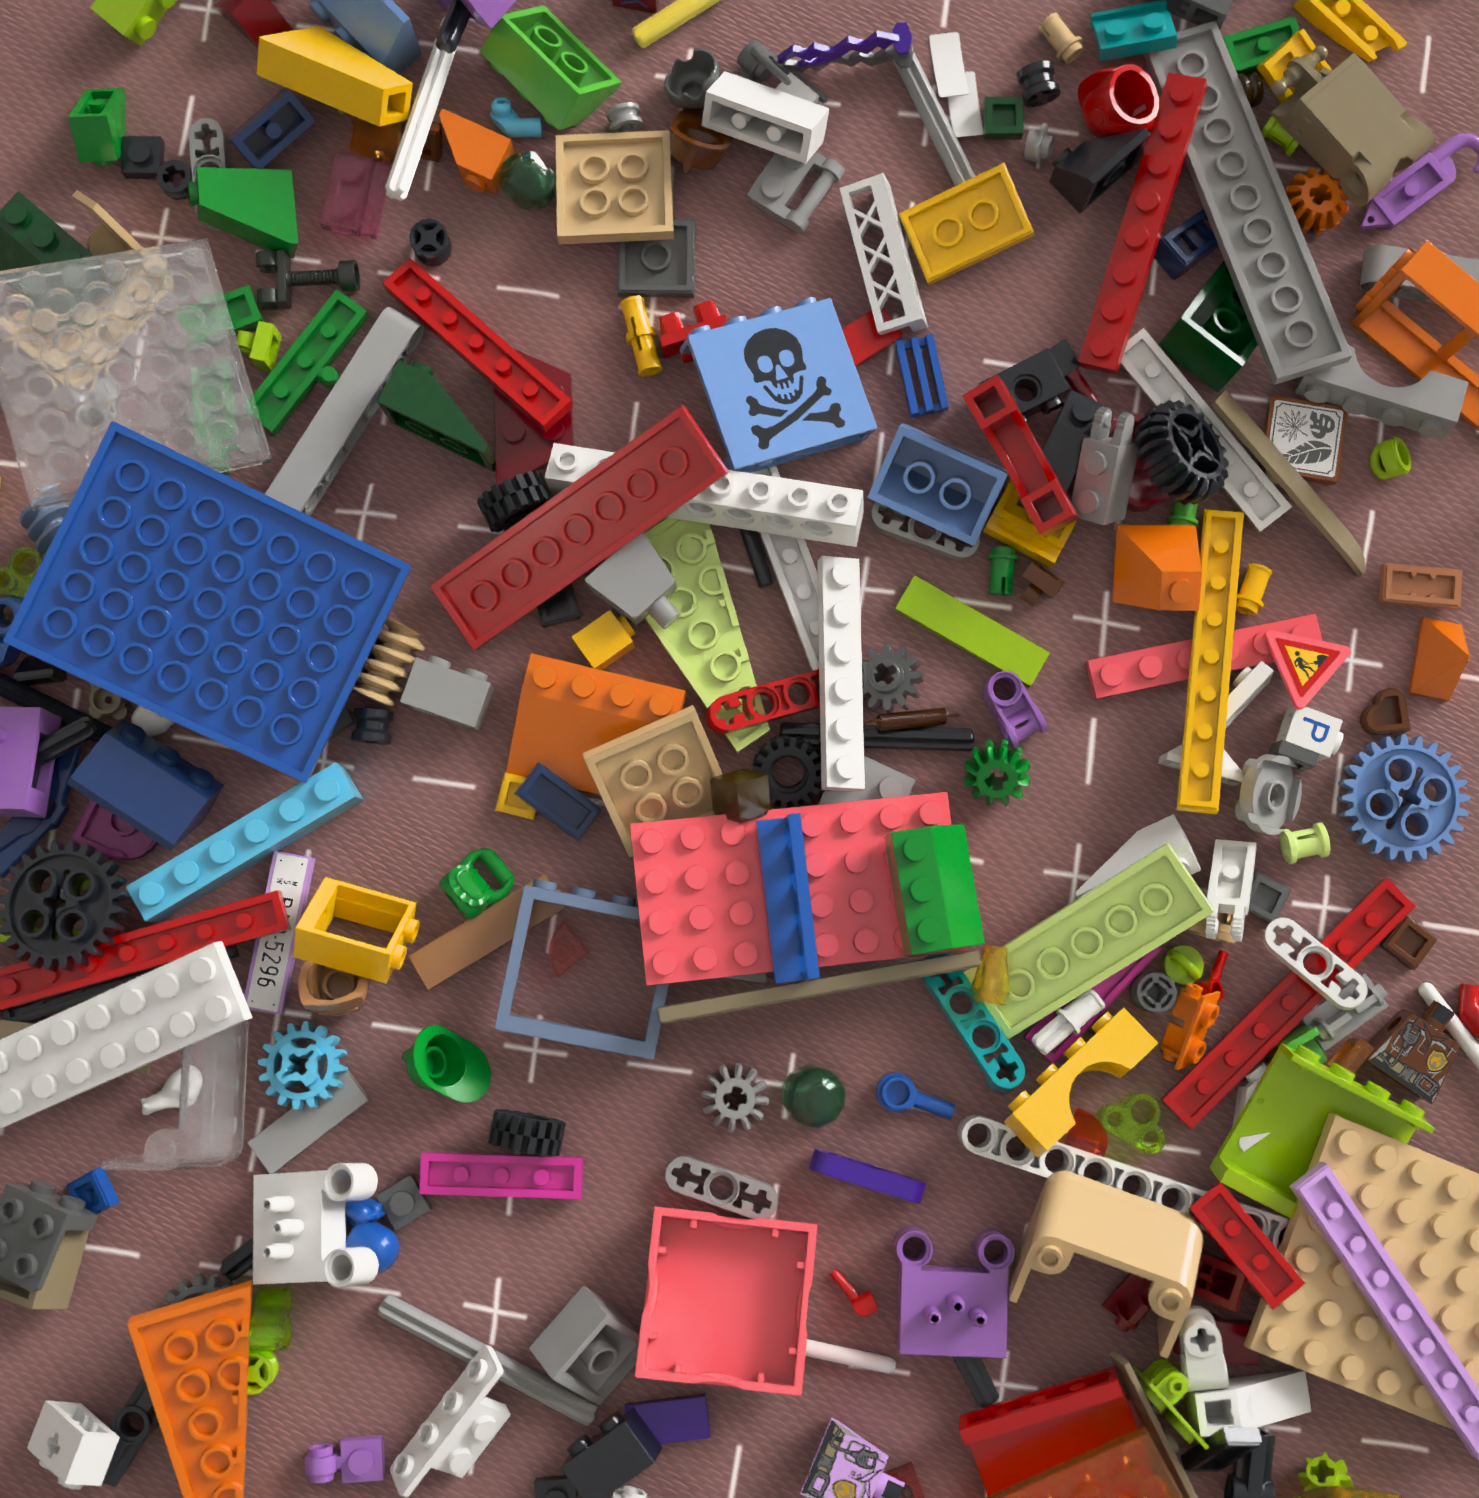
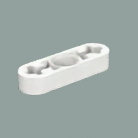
M1278 918L1267 926L1263 936L1264 945L1267 950L1331 1004L1341 1010H1353L1365 1000L1368 991L1365 980L1295 921L1288 918ZM1276 929L1282 932L1288 929L1292 933L1289 940L1294 945L1299 947L1300 943L1304 941L1308 946L1300 951L1294 961L1289 956L1295 950L1287 943H1283L1280 946L1274 943L1276 934L1273 930ZM1310 953L1320 954L1326 961L1325 972L1319 975L1307 972L1303 966L1304 957ZM1334 967H1336L1340 973L1336 975L1335 979L1343 985L1349 982L1354 983L1356 988L1353 992L1357 999L1349 996L1343 1000L1338 996L1341 989L1337 984L1331 981L1328 987H1325L1321 982L1325 981L1333 972Z

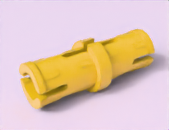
M630 296L620 302L628 330L626 341L633 348L639 376H654L663 370L654 341L657 338L656 330L650 326L644 298L641 296Z

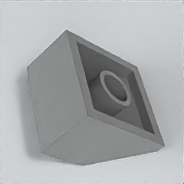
M583 1285L529 1349L552 1380L600 1406L636 1364L640 1330L610 1302Z

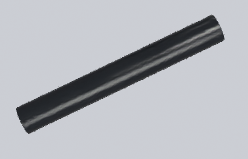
M739 529L758 587L764 588L772 585L773 580L756 531Z

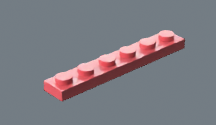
M1316 614L1234 630L1230 672L1244 670L1246 667L1254 668L1261 661L1266 665L1275 663L1264 638L1268 630L1323 641ZM1192 639L1088 660L1085 664L1093 699L1098 700L1188 681Z

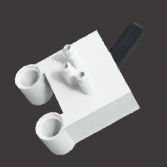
M337 1163L322 1171L253 1175V1237L222 1260L221 1274L226 1276L229 1281H235L253 1268V1284L326 1281L334 1287L369 1284L378 1273V1258L370 1248H346L345 1201H363L369 1199L374 1194L378 1183L377 1173L374 1168L365 1163Z

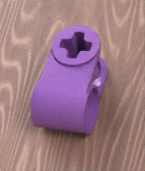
M1001 671L985 681L982 687L983 699L996 720L1001 735L1008 741L1011 749L1019 747V741L1035 732L1043 733L1048 730L1041 711L1032 701L1021 679L1016 674L1010 671ZM1002 680L1008 683L1011 688V696L1008 700H1000L994 695L993 685L995 681ZM1023 721H1028V723L1023 725L1022 727L1018 729L1015 728L1016 725L1022 723Z

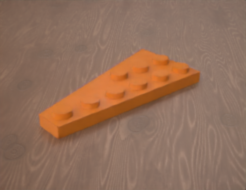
M252 1280L129 1317L127 1322L183 1498H244Z

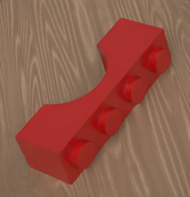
M996 375L962 395L979 427L1009 474L1020 500L1039 534L1047 537L1079 519L1078 513L1002 379Z

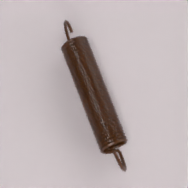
M944 707L878 714L874 720L865 722L864 726L872 727L873 724H866L876 721L877 729L881 732L945 725L947 717H958L960 715L948 714Z

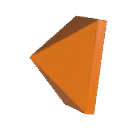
M1426 617L1421 618L1408 694L1443 701L1450 699L1470 657L1462 625Z

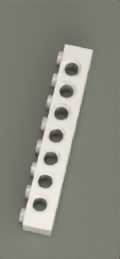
M554 443L545 474V480L552 497L615 452ZM728 470L729 474L667 516L668 518L857 547L864 514L863 490Z

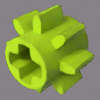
M1324 1452L1321 1457L1314 1459L1307 1457L1306 1462L1308 1465L1306 1472L1298 1473L1301 1485L1305 1486L1304 1492L1328 1486L1354 1487L1351 1477L1346 1475L1348 1470L1345 1461L1342 1459L1335 1463L1328 1457L1327 1452ZM1325 1488L1307 1493L1305 1496L1306 1498H1344L1345 1490L1354 1488Z

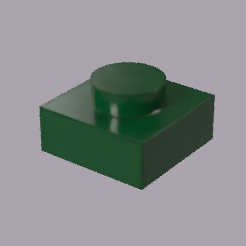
M1023 97L984 98V140L1022 139L1024 134Z

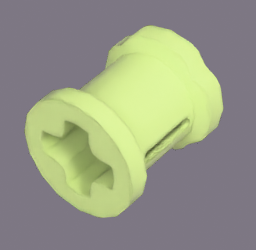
M1322 822L1314 823L1312 828L1291 832L1289 829H1284L1279 834L1282 855L1288 864L1296 863L1299 858L1314 855L1325 858L1330 855L1329 835Z

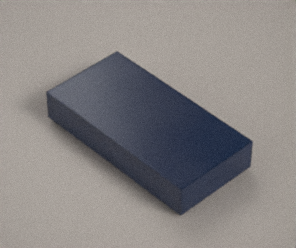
M540 762L536 763L514 793V795L575 841L581 839L602 810Z

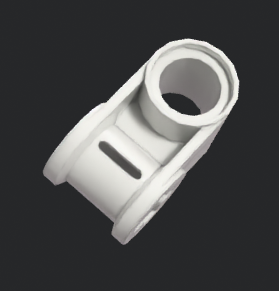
M1192 1306L1189 1308L1179 1331L1180 1365L1182 1374L1188 1380L1187 1392L1226 1389L1229 1387L1219 1329L1216 1327L1214 1317L1208 1309L1202 1306ZM1201 1329L1202 1334L1197 1335V1330Z

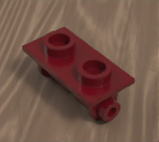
M1132 1273L1125 1277L1102 1304L1104 1308L1117 1316L1115 1323L1124 1332H1128L1130 1328L1135 1330L1139 1326L1140 1320L1151 1309L1148 1292L1152 1281Z

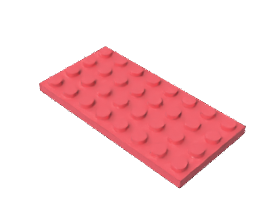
M948 792L772 809L768 811L767 815L741 823L729 820L726 814L630 824L646 986L773 972L755 822L785 818L788 814L796 813L801 815L819 967L967 951V947L904 957L884 839L891 832L928 826L952 825Z

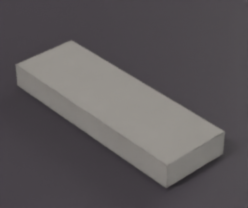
M349 1070L348 1072L338 1073L337 1079L341 1080L344 1085L342 1088L334 1086L330 1088L333 1095L331 1101L319 1097V1108L316 1109L310 1108L305 1101L303 1110L290 1109L247 1142L270 1174L277 1172L371 1100Z

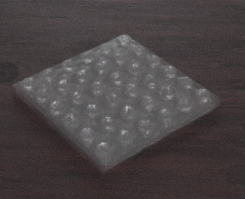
M208 238L0 271V403L31 511L70 504L111 421H115L220 473L271 463L272 456Z

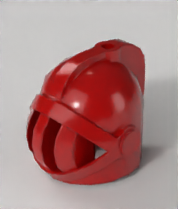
M1127 64L1121 67L1105 68L1091 74L1079 84L1078 100L1084 124L1093 136L1103 138L1144 128L1150 132L1159 109V96L1150 76L1141 67Z

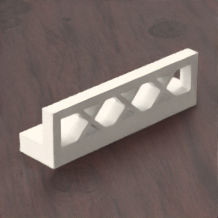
M884 173L841 187L842 200L878 334L883 335L910 326L913 332L928 328L891 186ZM872 189L875 201L867 215L854 209L851 196ZM877 211L880 222L873 219ZM857 217L863 220L860 228L858 225ZM870 224L883 230L884 238L876 251L865 246L862 240ZM886 248L888 249L890 258L883 255ZM866 253L873 256L870 263H868ZM879 260L893 267L894 274L886 287L876 283L872 278V273ZM896 283L900 294L892 291ZM876 289L883 292L879 300ZM890 296L902 302L905 316L884 322L881 310L888 297Z

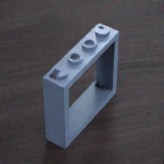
M534 879L532 886L524 885L494 1029L654 1060L661 1026L657 1007L665 1006L669 983L655 985L644 1039L510 1013L534 899L639 920L638 908L634 907L636 899L612 895L611 902L595 899L597 891L573 887L572 894L556 891L557 883Z

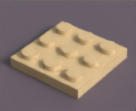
M669 130L556 135L557 239L559 245L674 239L671 138Z
M693 705L582 753L629 858L633 856L630 824L715 815L712 807L710 780L712 777L722 775L723 773Z

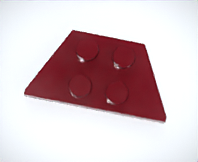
M514 349L572 400V377L570 373ZM494 388L496 484L503 483L502 480L507 478L512 479L520 473L524 475L527 471L543 470L549 463L554 443L574 446L573 408L545 433Z

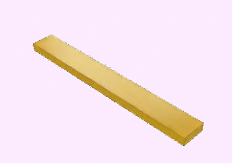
M1204 509L1200 544L1202 569L1199 611H1194L1176 805V810L1217 815L1219 810L1244 512Z

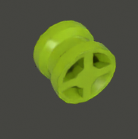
M265 1347L250 1349L248 1395L261 1393L275 1380L278 1374L279 1364L277 1357Z

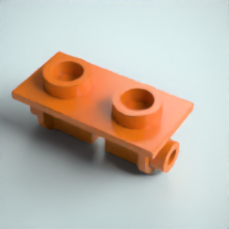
M1187 983L1186 988L1180 990L1172 1015L1185 1021L1184 1025L1182 1026L1174 1021H1170L1160 1045V1049L1163 1051L1161 1057L1167 1061L1176 1062L1174 1069L1180 1070L1198 1063L1206 1049V1042L1203 1040L1207 1029L1214 1024L1219 1014L1220 1008L1217 1002L1221 992L1215 991L1202 995L1203 988L1193 983Z

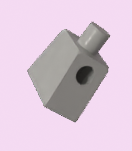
M644 533L612 554L584 579L587 588L635 625H638L650 614L663 629H666L681 615L667 599L677 589L676 581Z

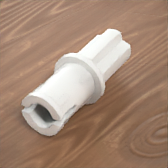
M1089 989L1079 995L1064 1009L1058 1008L1056 1010L1057 1016L1033 1036L1031 1041L1035 1048L1043 1055H1047L1070 1034L1078 1035L1081 1033L1080 1028L1105 1008L1103 1000L1094 990Z

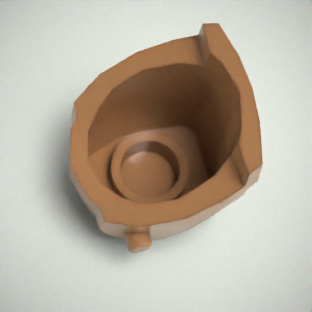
M304 962L299 970L298 989L300 1001L305 1010H310L319 1016L331 1017L351 1014L360 1011V1008L364 1007L370 979L312 962Z

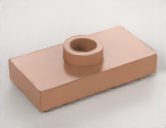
M1383 563L1380 565L1378 603L1458 610L1461 608L1463 570Z

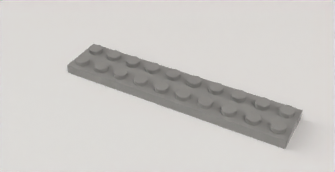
M1216 20L1176 32L1177 48L1145 53L1143 57L1160 98L1168 73L1205 78L1207 80L1206 92L1184 160L1273 384L1276 385L1349 362L1352 353Z

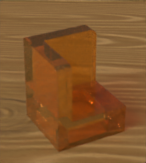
M349 114L354 125L349 149L351 157L393 164L401 131L399 122L379 127Z

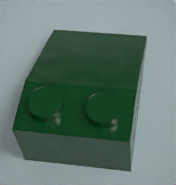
M1224 260L1158 344L1172 359L1180 363L1217 393L1242 368L1258 345Z
M398 360L377 401L390 423L494 472L496 462L488 445L433 376L434 372L419 362L412 361L411 365Z

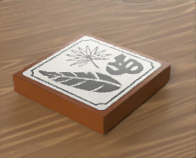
M1271 395L1267 403L1263 433L1305 481L1335 485L1338 482L1347 412L1340 406ZM1259 461L1258 466L1266 474V468Z

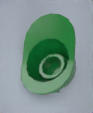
M433 1025L425 1027L418 1033L410 1049L402 1054L401 1059L406 1062L407 1073L415 1085L425 1090L436 1091L454 1101L461 1103L477 1101L485 1095L490 1085L491 1070L488 1059L483 1051L474 1043L442 1026Z

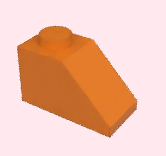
M442 108L439 117L463 183L480 193L487 190L497 194L515 157L512 140Z

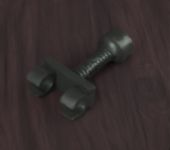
M265 250L256 253V267H260V272H278V289L261 288L257 290V304H261V309H292L291 287L331 285L336 283L340 285L343 292L360 290V271L356 259L340 260L338 267L335 269L292 272L291 258L285 250H277V252Z

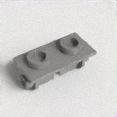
M1363 973L1361 977L1367 984V996L1357 1008L1341 1010L1326 999L1302 1019L1305 1025L1316 1026L1320 1034L1315 1039L1323 1051L1332 1047L1389 1006L1384 1000L1388 996L1385 989L1379 983L1374 985L1366 973ZM1351 982L1341 989L1338 996L1343 1000L1349 996L1357 999L1353 992L1356 988L1355 984Z

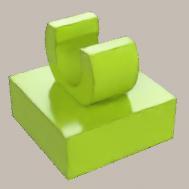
M258 321L255 334L238 330L235 346L240 347L241 353L250 355V360L258 370L271 372L276 364L282 335L274 324Z

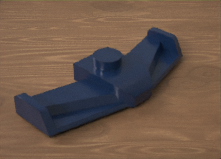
M83 744L55 759L46 818L12 817L0 829L1 878H5L10 872V866L15 867L22 859L21 855L27 854L47 831L57 829L69 810L67 796L70 786L67 782L75 772Z

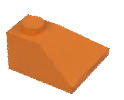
M1116 524L1111 601L1113 603L1154 610L1199 611L1202 569L1196 526Z

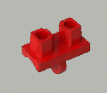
M712 300L699 303L693 307L697 324L685 328L678 312H672L659 317L661 330L659 340L664 359L677 354L681 355L679 349L688 333L692 332L693 329L709 325L711 329L724 326V323L728 321L725 314L720 316ZM691 352L681 355L683 364L694 361Z

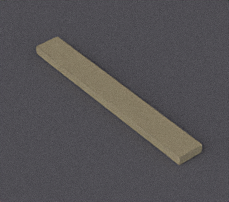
M970 950L813 980L657 1007L660 1023L667 1024L979 967L981 960L979 950Z

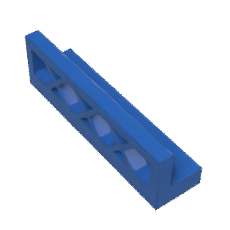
M800 813L788 814L785 818L756 821L774 984L818 979L820 975Z

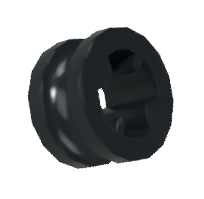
M170 160L162 164L158 169L157 181L165 194L171 199L188 198V181H192V172L182 161ZM179 173L182 177L180 179L182 184L178 187H174L171 183L173 182L171 176Z

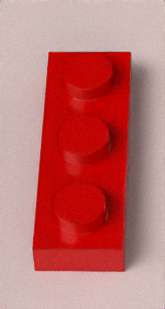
M1221 1182L1188 1208L1271 1310H1274L1306 1284Z

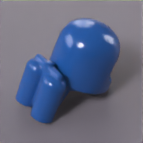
M371 1198L363 1201H345L346 1220L353 1226L346 1239V1248H370L378 1258V1273L388 1270L398 1258L400 1243L394 1232L377 1222L380 1217L385 1215L382 1204Z

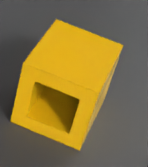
M609 610L573 635L572 639L592 668L604 670L635 648L631 637L636 633L623 615L616 619L611 610Z

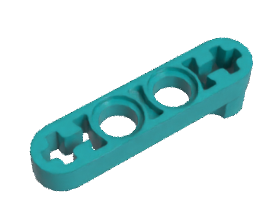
M946 953V954L928 955V956H926L924 959H926V958H932V957H937V956L948 955V953ZM958 970L944 974L949 984L955 979L959 982V985L951 987L945 995H942L939 991L946 986L940 976H934L933 978L931 976L921 977L922 982L984 1074V1081L991 1091H1001L1004 1094L1012 1092L1023 1081L1025 1066L963 971ZM957 993L967 995L972 1003L971 1011L964 1015L955 1013L950 1007V998ZM985 1027L993 1033L994 1043L991 1047L981 1049L974 1044L972 1033L976 1028ZM1001 1046L1005 1052L993 1058L988 1064L984 1057L992 1055ZM999 1065L1007 1066L1012 1070V1082L1006 1077L1001 1080L997 1077L996 1073L1000 1070Z

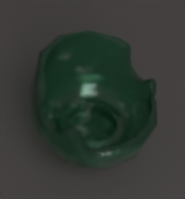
M811 1064L804 1065L790 1072L782 1085L781 1102L785 1110L794 1121L804 1126L813 1128L826 1126L836 1121L845 1108L846 1090L843 1082L839 1080L835 1073L825 1068Z

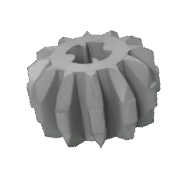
M742 1063L735 1064V1076H729L727 1067L721 1065L719 1070L724 1079L720 1082L711 1074L707 1077L709 1084L717 1088L716 1091L705 1089L701 1092V1097L715 1099V1102L707 1104L703 1111L705 1114H709L717 1109L719 1110V1114L713 1121V1125L716 1127L721 1125L724 1118L727 1117L730 1118L728 1131L735 1132L736 1119L741 1118L744 1129L749 1130L751 1129V1123L747 1117L749 1113L758 1120H762L764 1114L755 1108L754 1105L769 1104L768 1097L755 1096L756 1092L767 1088L766 1081H760L751 1085V1081L757 1075L755 1068H752L746 1077L743 1078L741 1077ZM735 1086L742 1088L740 1090L741 1094H747L746 1101H740L738 1108L729 1107L730 1100L724 1101V1093H731L732 1087Z

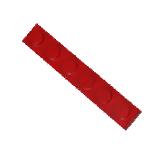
M411 258L382 282L388 294L545 433L573 408L572 400Z

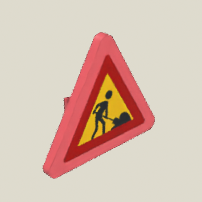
M1268 630L1264 635L1292 703L1298 710H1302L1351 654V649L1348 646L1275 630Z

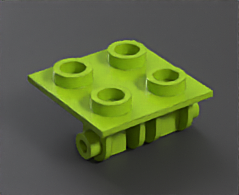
M1165 1359L1155 1360L1142 1373L1133 1366V1371L1140 1377L1138 1381L1146 1397L1160 1412L1167 1407L1168 1410L1163 1416L1189 1444L1196 1439L1205 1449L1209 1448L1173 1407L1188 1391L1187 1378Z

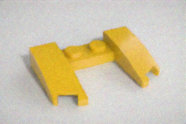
M1297 0L1292 8L1325 35L1352 53L1355 52L1357 56L1367 62L1374 61L1377 58L1375 52L1390 46L1393 52H1397L1408 43L1363 0Z

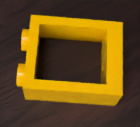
M325 877L295 928L293 957L387 984L393 970H400L403 965L407 951V942L413 944L417 937L420 921L415 919L416 902ZM335 916L394 934L387 948L384 949L328 933L326 930Z

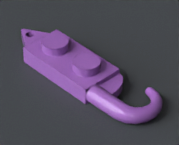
M1460 133L1452 136L1392 179L1384 190L1367 203L1368 207L1359 229L1366 230L1386 227L1390 231L1448 188L1456 178L1455 165L1450 156L1461 148L1468 147L1477 153L1478 162L1473 168V172L1479 173V137L1470 133Z

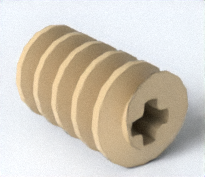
M387 618L385 625L390 629V632L381 630L378 639L383 645L374 644L371 653L375 659H367L364 668L368 672L360 673L357 679L360 687H354L353 690L381 705L394 706L395 702L388 695V692H402L403 688L395 679L397 677L409 678L410 674L403 667L404 663L414 664L415 657L410 653L411 650L424 651L425 647L418 640L420 636L418 633Z

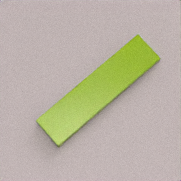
M915 575L894 610L1000 672L1010 671L1016 674L1021 679L1022 684L1028 688L1032 686L1050 652Z

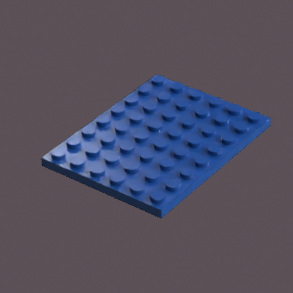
M111 421L3 642L307 783L409 575L412 565L115 421Z

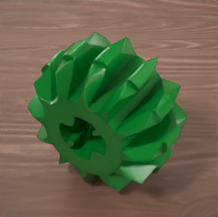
M988 739L985 741V751L978 747H974L971 750L973 759L966 760L964 763V770L968 772L964 777V783L966 786L974 787L972 791L974 799L980 798L985 794L987 796L986 804L989 807L993 805L994 798H1000L1001 803L1006 807L1009 804V795L1018 799L1023 796L1021 786H1028L1031 776L1026 773L1030 769V761L1028 759H1020L1023 751L1020 746L1008 751V741L1006 739L1001 741L1000 748H995L994 743ZM998 768L1000 769L999 773L1001 774L1004 771L1002 777H995V772L990 774L991 769Z

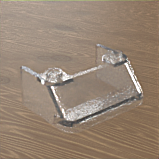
M249 1020L182 1049L178 1128H165L154 1132L145 1143L144 1155H120L102 1161V1170L169 1171L221 1167L234 1162L240 1156L243 1149Z

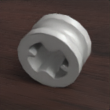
M624 102L608 109L606 117L611 122L609 126L610 132L639 131L643 127L642 118L638 116L640 113L639 105L633 102Z

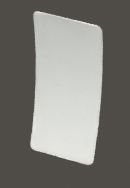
M951 32L930 35L931 55L939 96L950 97L969 94L959 33Z
M973 71L965 72L969 94L948 97L951 124L956 137L984 134L975 72Z

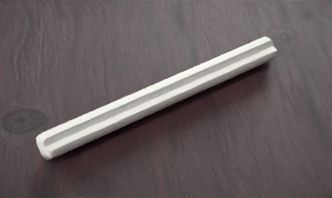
M435 43L433 45L385 185L386 195L390 199L403 201L408 195L456 50L448 54L444 50H439Z

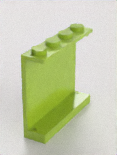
M1281 1043L1209 1167L1219 1182L1292 1219L1298 1203L1296 1202V1195L1289 1186L1307 1173L1329 1113L1338 1115L1405 1144L1409 1142L1416 1129L1422 1128L1431 1134L1433 1133L1435 1128L1422 1118L1425 1111L1413 1103L1403 1099L1399 1105L1388 1099L1390 1093L1375 1083L1368 1081L1363 1086L1353 1081L1356 1075L1336 1063H1333L1331 1068L1319 1063L1318 1061L1321 1057L1308 1048L1299 1045L1294 1050ZM1270 1133L1245 1152L1239 1147L1240 1137Z

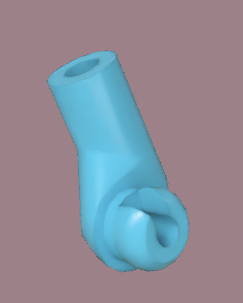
M499 97L492 101V111L490 112L492 122L507 137H542L541 118H520L511 108V102L507 98Z

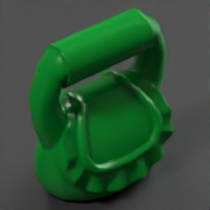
M481 848L470 852L461 860L458 866L445 874L440 880L439 886L456 909L466 919L470 920L479 916L487 906L498 903L505 898L514 885L515 876L493 849ZM480 858L503 886L502 888L494 891L490 889L491 886L487 885L485 880L478 874V870L473 867L477 859Z

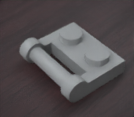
M815 152L806 164L775 153L746 194V201L791 230L803 234L810 224L808 218L833 182H838L841 179L845 169L837 161L826 158L818 152ZM814 169L820 173V176L796 211L787 208L812 170Z

